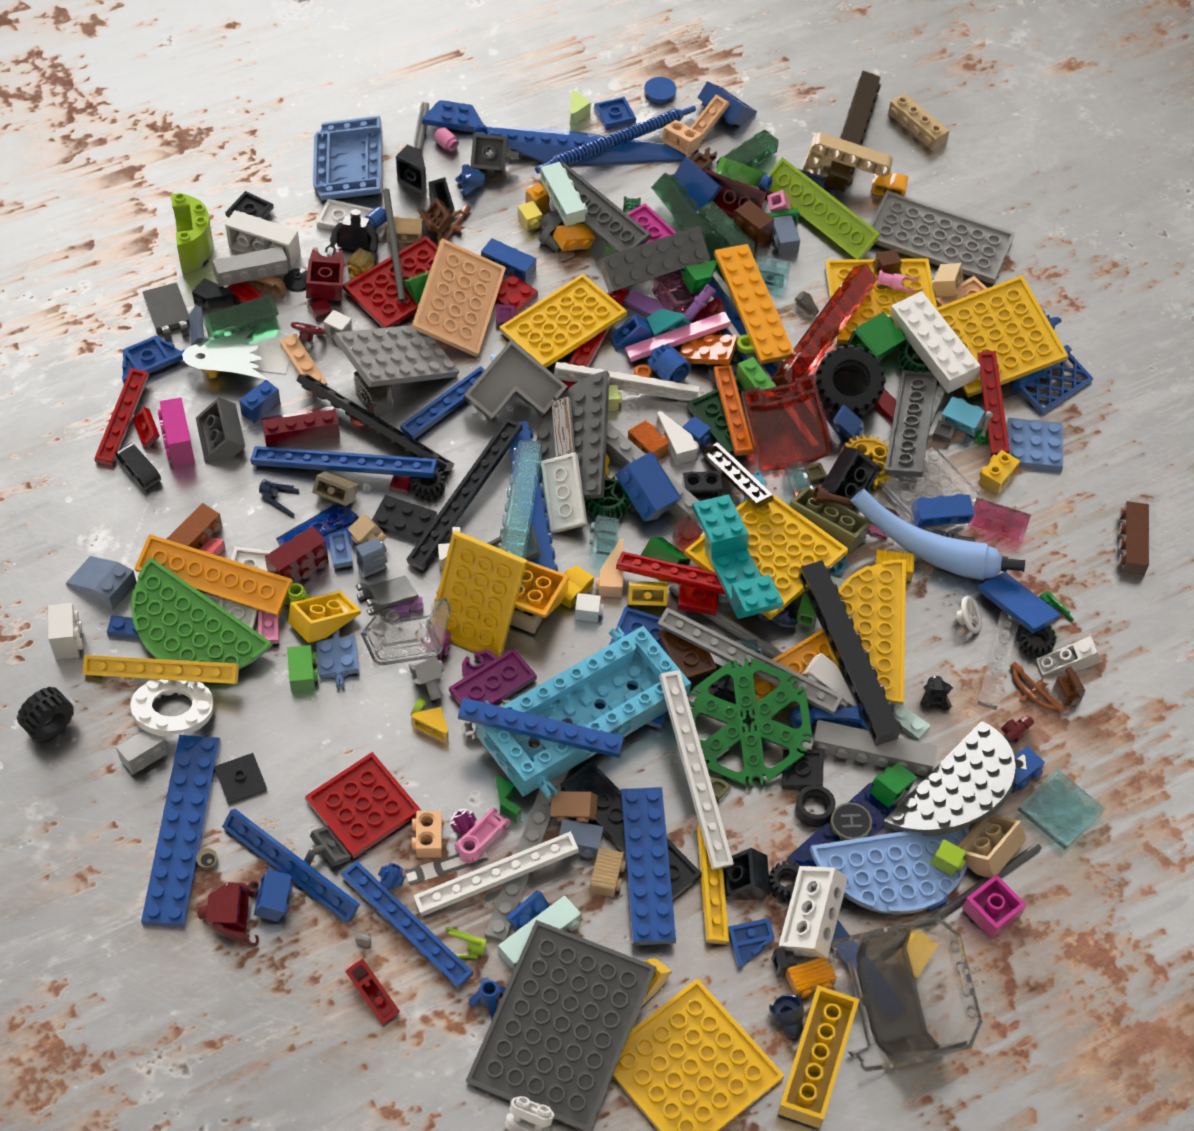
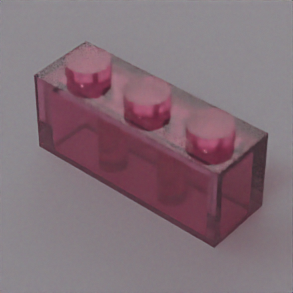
M976 498L973 506L975 515L968 525L1021 542L1023 541L1031 514Z

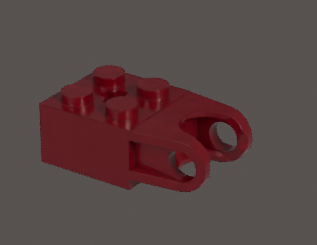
M313 247L308 260L306 299L342 301L344 277L342 249H338L333 256L327 257L319 253L318 247Z

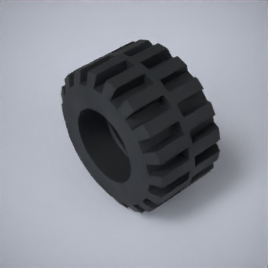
M56 687L43 688L31 695L22 704L18 711L17 722L33 740L38 742L46 741L59 734L67 726L74 715V706Z

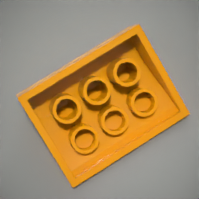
M527 561L515 607L546 618L561 604L567 594L569 575Z

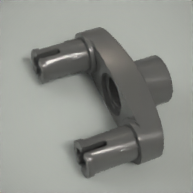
M547 213L540 223L544 230L540 235L539 241L559 253L562 249L553 238V234L557 226L565 224L559 214L555 217L551 213Z

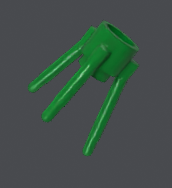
M1046 591L1039 596L1052 608L1055 609L1057 607L1069 620H1074L1070 615V611L1050 591Z

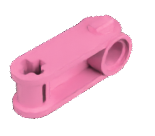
M495 808L489 810L455 844V851L459 853L460 859L465 863L476 862L506 831L510 825V819L502 817ZM466 848H472L473 850L467 851V850H465V849H466Z

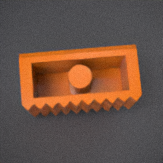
M644 420L628 430V439L645 454L653 452L657 459L667 454L668 439L664 435L661 436L652 423L649 424L647 420Z

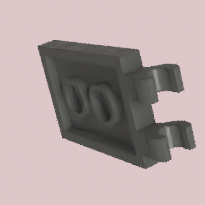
M177 282L142 291L156 333L162 332L165 341L172 339L170 330L180 328L182 336L190 335L188 331V325H190L189 314Z

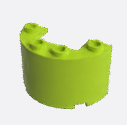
M175 193L171 194V202L176 221L177 249L182 274L199 269L203 266L202 263L211 258L214 251V242L206 206L193 196Z

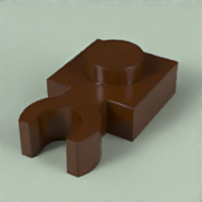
M708 147L705 149L704 154L699 152L691 161L704 171L717 158V152L710 154V148Z

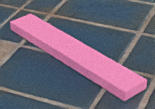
M722 312L627 346L625 351L630 361L633 362L650 356L651 352L662 344L666 345L668 343L674 347L730 327L731 323L726 313Z

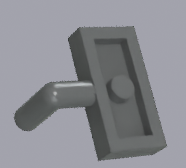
M327 825L311 832L310 838L316 844V847L308 850L304 861L311 866L314 857L322 853L333 867L349 861L352 855Z

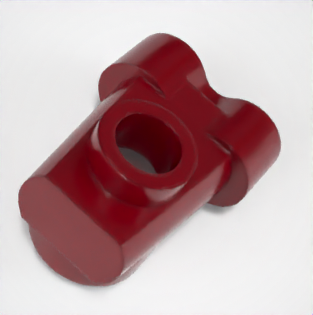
M1029 715L1022 716L1017 722L1013 719L1009 720L1000 729L1008 743L1012 741L1016 743L1024 737L1023 732L1034 724V720Z

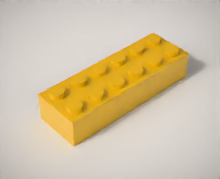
M817 985L779 1107V1115L821 1129L860 999Z

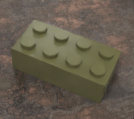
M807 486L790 501L789 506L847 547L848 555H850L866 539L872 522L840 503L828 500L822 503L813 501L814 489Z

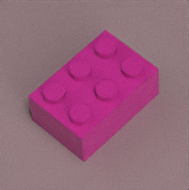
M182 397L159 401L161 409H157L159 420H161L160 427L167 460H172L173 467L195 463Z

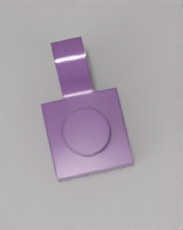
M419 597L390 606V617L410 616V611H423V598Z

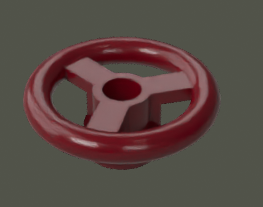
M301 322L291 323L293 329L300 331L299 339L313 342L314 335H325L326 333L324 329Z

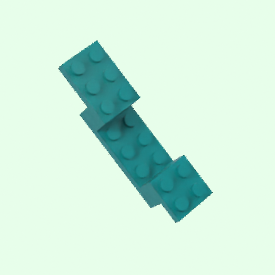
M729 494L692 503V509L705 533V552L737 618L740 619L783 608L784 602L770 574L760 575L748 551L749 533Z

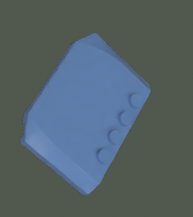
M372 116L322 123L321 130L314 135L313 187L320 198L327 200L382 193L383 130L381 117Z

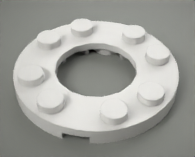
M152 679L141 686L133 695L131 712L134 722L148 733L164 737H173V734L185 732L186 735L200 729L209 721L213 714V697L210 690L200 682ZM174 693H178V695L184 694L192 701L189 711L174 717L160 715L152 707V703L156 698H160L161 695L170 696Z

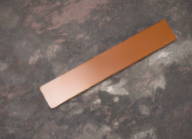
M715 366L713 372L735 456L753 454L754 449L732 366Z

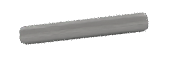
M422 102L420 105L413 147L421 151L426 125L421 123L422 117L429 111L428 102Z

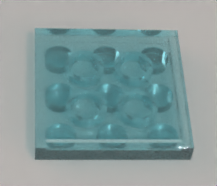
M1058 769L1018 807L1020 813L1064 850L1106 809Z

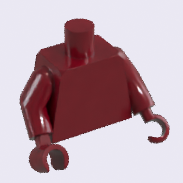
M251 881L249 885H246V883L226 882L215 892L208 895L207 906L198 907V918L201 920L206 919V922L212 926L213 930L224 937L241 942L246 940L251 946L258 944V935H255L256 942L252 943L249 939L250 935H247L243 930H246L249 896L257 897L259 890H252V888H259V883Z

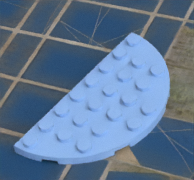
M969 829L942 835H922V832L903 831L813 845L810 847V852L817 867L836 868L848 878L844 897L850 901L880 913L911 914L926 910L944 899V896L947 898L959 884L967 869L966 864H964L961 871L956 870L954 875L951 876L930 863L943 839L958 846L969 833Z

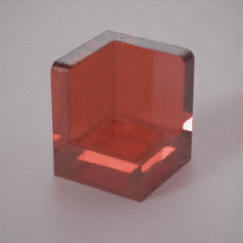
M689 516L675 524L673 529V537L677 541L683 537L688 542L693 539L697 541L703 533V530Z

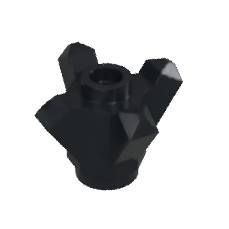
M940 676L930 677L927 684L923 686L926 691L920 705L923 708H929L931 704H941L943 709L950 710L952 704L947 694H949L953 687L949 683L944 682Z

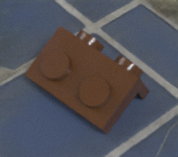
M435 198L427 210L420 207L417 210L421 215L420 219H423L427 224V229L431 232L436 231L442 234L453 220L446 206L438 198Z

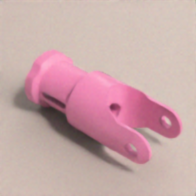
M880 270L876 285L890 286L891 289L915 293V290L905 288L901 282L904 280L918 281V279L896 273L894 275L883 273Z

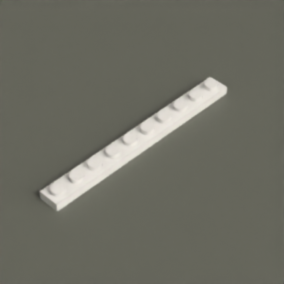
M679 670L661 673L659 679L711 868L716 870L731 867L734 864L681 672Z

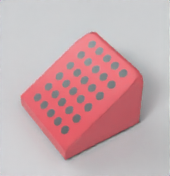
M209 538L199 550L219 556L225 549V543L221 539Z

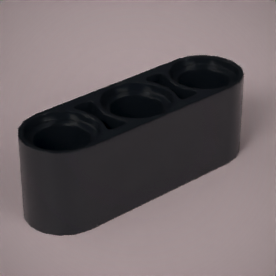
M132 442L115 452L119 462L144 490L161 481V476L157 469Z

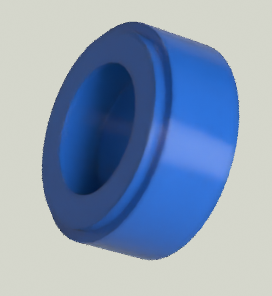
M765 174L762 177L759 185L760 190L767 192L770 189L773 180L772 176Z

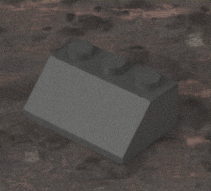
M218 397L196 417L205 461L210 462L234 457L245 447L235 403Z

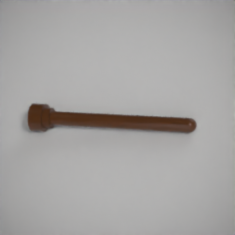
M816 486L813 491V501L822 503L828 500L856 507L851 502V498L828 493L823 487ZM886 508V509H888L890 512H892L893 514L897 515V511H896V510L890 509V508Z

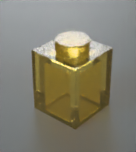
M358 248L347 260L348 273L357 277L374 267V255Z

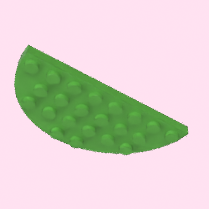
M150 557L140 571L135 590L132 593V618L142 643L156 659L239 664V669L260 658L272 646V643L153 558Z

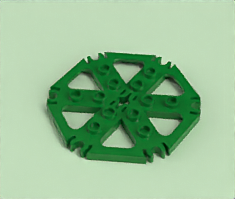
M745 658L744 666H739L737 659L734 660L735 668H732L731 661L694 687V690L699 691L700 694L692 691L691 695L695 696L697 700L695 702L689 701L690 707H694L691 708L695 726L698 714H703L727 724L708 739H699L705 762H709L706 765L708 771L747 786L746 778H749L750 786H753L752 781L754 778H759L761 785H763V776H766L768 784L805 756V754L800 752L807 753V749L802 747L801 744L803 742L811 743V739L807 736L812 737L806 691L801 694L804 691L803 686L799 689L793 687L798 682V679L794 678V675L752 658L751 666H749L747 658ZM762 671L777 677L780 680V685L756 702L754 673ZM725 675H730L734 682L736 705L711 695L708 692L709 687ZM793 702H797L800 705L802 725L798 729L771 719ZM747 712H749L750 719L755 721L751 723L750 732L747 724L743 723V721H746ZM761 738L788 749L790 752L789 756L773 768L766 767ZM741 741L744 762L743 770L736 772L719 765L717 758Z

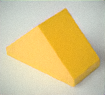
M442 707L413 713L411 716L412 727L446 744L448 743L449 732Z

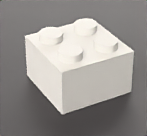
M73 603L48 605V639L55 660L79 658L80 650L83 649V642L79 633H82L83 629L82 622L79 621L78 610H74Z

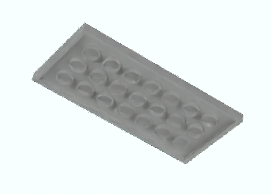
M886 191L870 223V226L881 234L875 242L876 245L891 250L896 249L897 252L917 259H929V263L938 266L940 264L961 263L963 274L971 277L975 276L977 279L994 284L1015 236L1014 232L890 191Z

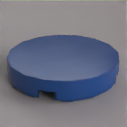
M654 77L645 83L644 95L651 102L664 104L670 99L673 100L676 96V85L668 78Z

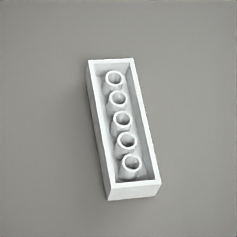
M922 291L891 306V318L894 324L903 331L906 340L947 393L979 379L981 365Z

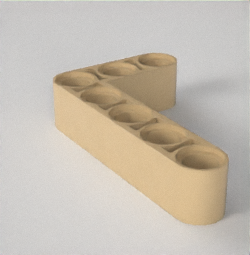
M817 133L813 138L802 170L817 174L823 158H827L885 177L890 174L893 159L888 154L825 133Z

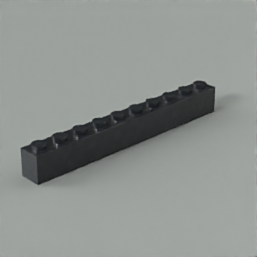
M823 560L801 566L798 575L875 746L898 739L902 730L901 723L895 718L893 706L885 697L884 686L879 684L877 671L869 662L870 657L867 650H864L862 647L861 636L859 633H856L853 619L846 612V604L838 595V587L835 582H832L829 567L825 566Z

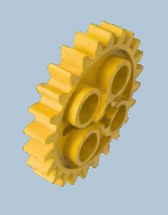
M863 434L861 439L856 435L854 440L850 438L844 446L859 449L882 468L872 485L874 490L877 485L880 488H883L884 483L889 485L890 480L893 481L895 475H884L889 446L885 445L886 440L880 442L879 436L873 439L872 434H870L869 438H866Z

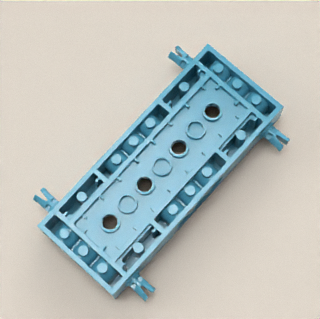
M616 626V631L612 628L609 632V635L616 642L502 707L562 722L569 721L575 725L625 737L668 711L659 676L661 673L679 671L680 669L644 626L628 635H625L620 627ZM681 672L688 698L691 682ZM634 684L637 686V689L629 690L627 686ZM602 703L605 705V708L597 709L594 705ZM478 724L477 737L523 797L540 788L547 800H550L551 794L554 797L558 794V790L555 789L550 781L596 754V752ZM536 741L539 743V746L532 748L528 743Z

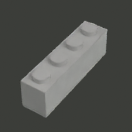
M282 246L212 260L213 273L219 287L288 273L287 258Z

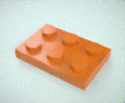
M705 335L683 343L679 354L690 364L730 365L737 346L738 337L737 335Z

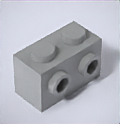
M142 731L116 747L120 761L132 774L137 773L168 754L165 742L161 736Z

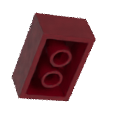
M313 526L309 527L265 556L267 571L293 580V583H298L302 579L308 578L313 572L325 567L329 562L326 540Z

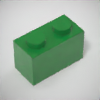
M898 762L893 767L888 766L882 775L878 774L872 781L874 786L870 794L889 808L910 791L917 777Z

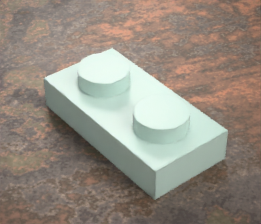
M896 705L893 708V714L900 721L902 731L915 741H919L930 729V724L904 705Z

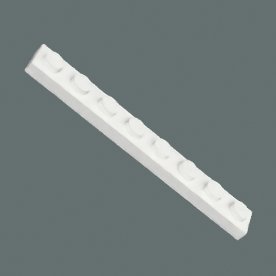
M556 362L554 375L559 380L577 383L588 376L606 370ZM608 371L610 374L609 385H617L618 390L688 402L698 397L699 386Z
M570 831L416 894L414 898L421 916H425L579 852V849Z

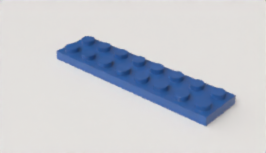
M662 787L621 789L633 945L676 943Z

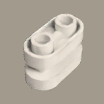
M519 1096L512 1099L509 1107L510 1113L507 1115L504 1125L509 1131H549L548 1127L552 1124L554 1113L546 1105H540L524 1096Z

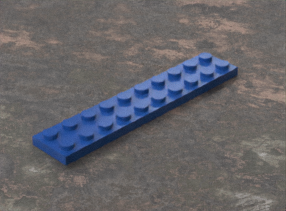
M179 734L141 919L142 925L185 928L197 867L196 858L200 851L215 774L214 766H216L221 741L218 737Z

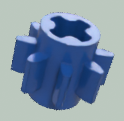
M389 863L385 867L382 866L378 873L381 877L380 883L389 889H394L395 886L398 887L399 885L402 886L406 878L402 875L403 868L395 863Z

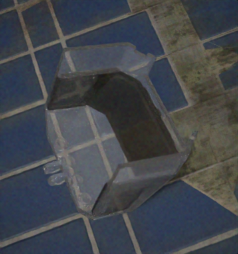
M934 916L833 940L831 947L834 951L832 956L828 957L826 964L847 960L855 996L857 999H860L858 1008L868 1047L848 1051L852 1058L857 1057L861 1062L860 1066L865 1072L906 1066L972 1048L983 1022L974 987L986 984L985 980L981 979L972 982L970 973H979L982 971L981 966L969 968L960 933L939 916Z

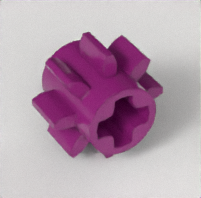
M461 809L452 815L453 819L450 825L454 832L458 831L461 835H465L475 825L477 819L473 812L469 813L466 809Z

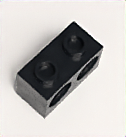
M690 471L683 473L682 486L699 501L722 496L723 487L720 471Z

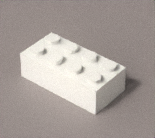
M234 210L225 224L229 249L250 253L282 246L287 258L288 268L291 269L301 255L298 230Z

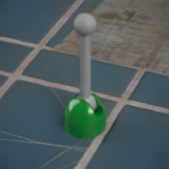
M990 411L985 414L986 421L983 430L977 431L975 435V442L979 445H986L989 442L987 427L990 418L993 416V413Z

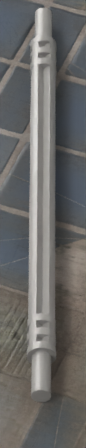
M672 584L669 587V591L678 596L679 588ZM717 611L716 616L702 614L770 659L783 653L719 611Z

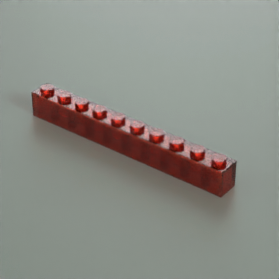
M867 263L853 267L794 347L791 354L771 380L783 396L796 394L800 390V386L808 379L810 372L817 367L818 361L824 357L826 350L834 343L833 341L836 336L842 332L841 329L850 321L849 318L858 310L857 307L866 299L867 293L873 289V285L878 279Z

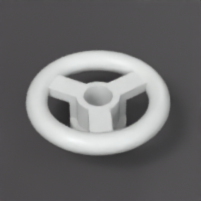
M965 596L961 602V610L957 611L958 622L960 625H966L972 633H979L982 627L979 607L972 597ZM972 621L976 623V627L972 625Z

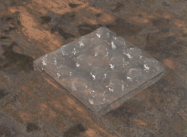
M935 446L926 451L922 477L891 475L880 484L882 490L914 524L911 507L915 499L920 497L933 498L939 495L970 494L973 508L984 499ZM949 525L921 527L920 529H924L927 531H933V529L942 531Z

